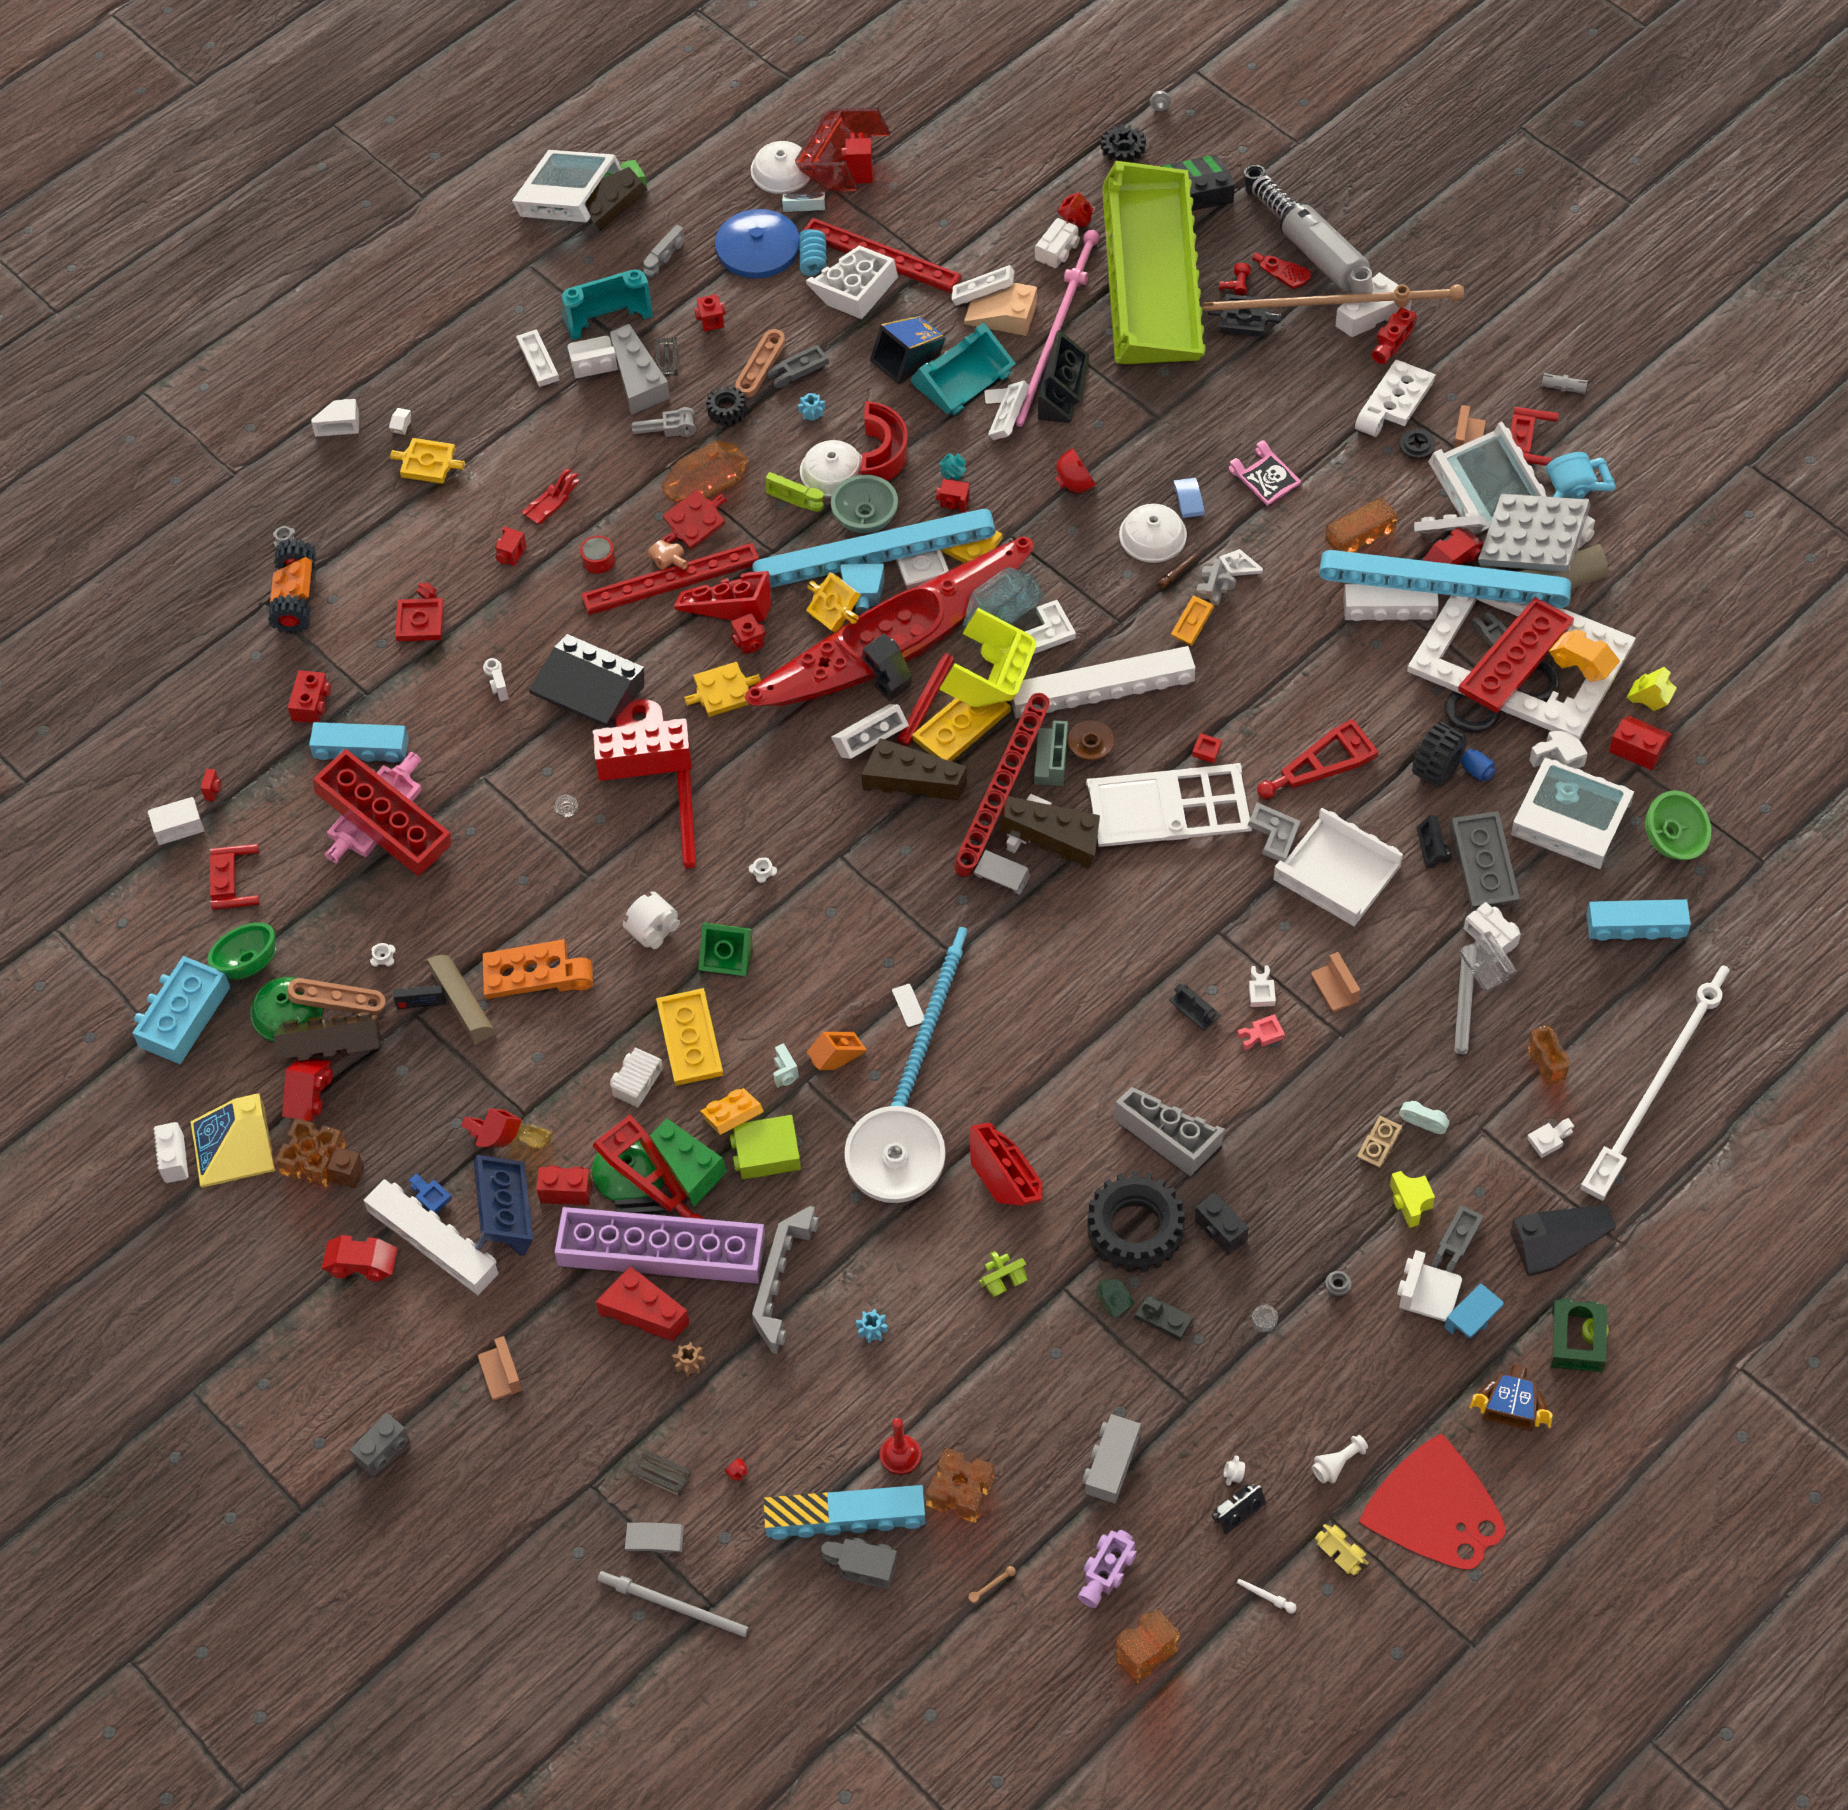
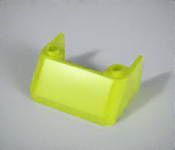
M977 608L963 634L983 644L981 655L985 660L994 664L989 679L986 680L955 663L940 687L941 691L973 707L1013 700L1019 692L1037 645L1035 639L1028 633Z

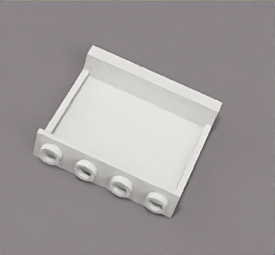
M1321 808L1319 819L1285 862L1280 860L1275 866L1274 880L1355 927L1401 867L1403 854L1397 848L1379 841L1376 836L1360 830L1355 824L1348 823L1339 818L1334 812Z

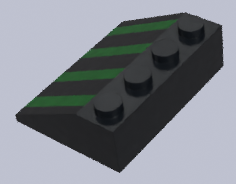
M1217 155L1160 166L1188 170L1189 179H1191L1190 197L1193 198L1191 211L1234 202L1235 184L1229 169Z

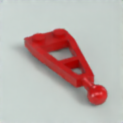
M1351 719L1332 729L1282 769V777L1272 782L1262 781L1257 787V793L1262 799H1270L1275 795L1277 789L1287 784L1292 789L1358 768L1377 758L1379 752L1354 719ZM1337 739L1351 759L1323 767L1315 756ZM1307 762L1314 770L1296 777L1293 775L1295 771Z
M631 1115L627 1116L594 1142L592 1146L610 1166L670 1212L675 1208L684 1218L703 1219L700 1214L692 1213L682 1202L686 1198L684 1192L647 1132ZM638 1141L657 1169L646 1178L642 1177L618 1158ZM662 1177L674 1198L670 1199L652 1184Z

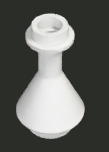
M1360 1435L1357 1437L1352 1436V1444L1341 1452L1316 1456L1314 1458L1315 1464L1311 1468L1317 1479L1322 1483L1327 1481L1335 1483L1345 1462L1358 1452L1362 1455L1366 1453L1368 1445L1363 1437Z

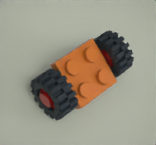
M286 539L285 543L281 541L276 546L274 564L278 570L273 573L268 620L269 624H272V628H277L279 632L285 630V633L288 634L289 631H292V633H297V630L303 632V629L306 630L310 623L311 606H309L308 602H305V599L309 597L311 574L315 569L316 550L314 546H311V543L307 542L304 544V540L300 539V542H296V539H292V542H290L289 539Z

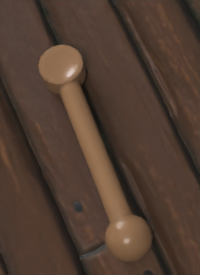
M1013 1566L1007 1567L1002 1575L978 1592H971L969 1594V1601L976 1604L979 1601V1597L1008 1576H1014L1016 1569Z

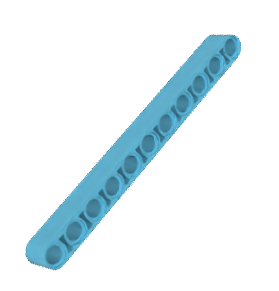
M979 509L763 558L755 561L752 569L753 572L769 571L770 588L826 576L830 572L833 574L841 572V564H879L988 539L994 536L996 529L991 512L988 509Z
M1327 550L1322 553L1319 576L1327 581L1529 604L1534 597H1537L1555 608L1568 606L1571 595V582L1564 577Z

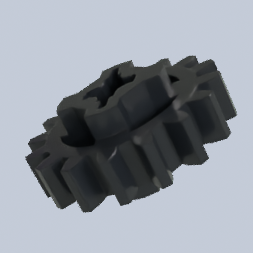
M1123 124L1120 125V128L1112 126V131L1107 129L1106 135H1102L1101 150H1103V155H1108L1109 161L1114 158L1115 161L1127 162V160H1130L1133 163L1135 157L1140 159L1141 153H1145L1146 138H1144V133H1139L1138 127L1134 130L1131 129V125H1128L1127 128Z

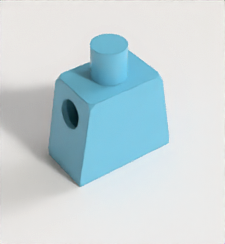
M841 564L842 580L861 594L854 605L855 612L861 615L868 611L869 607L879 605L884 584V564Z

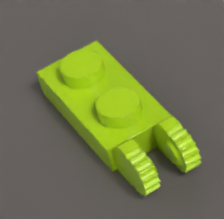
M771 472L766 476L767 494L801 508H807L816 512L823 510V491L817 488L809 489L802 484Z

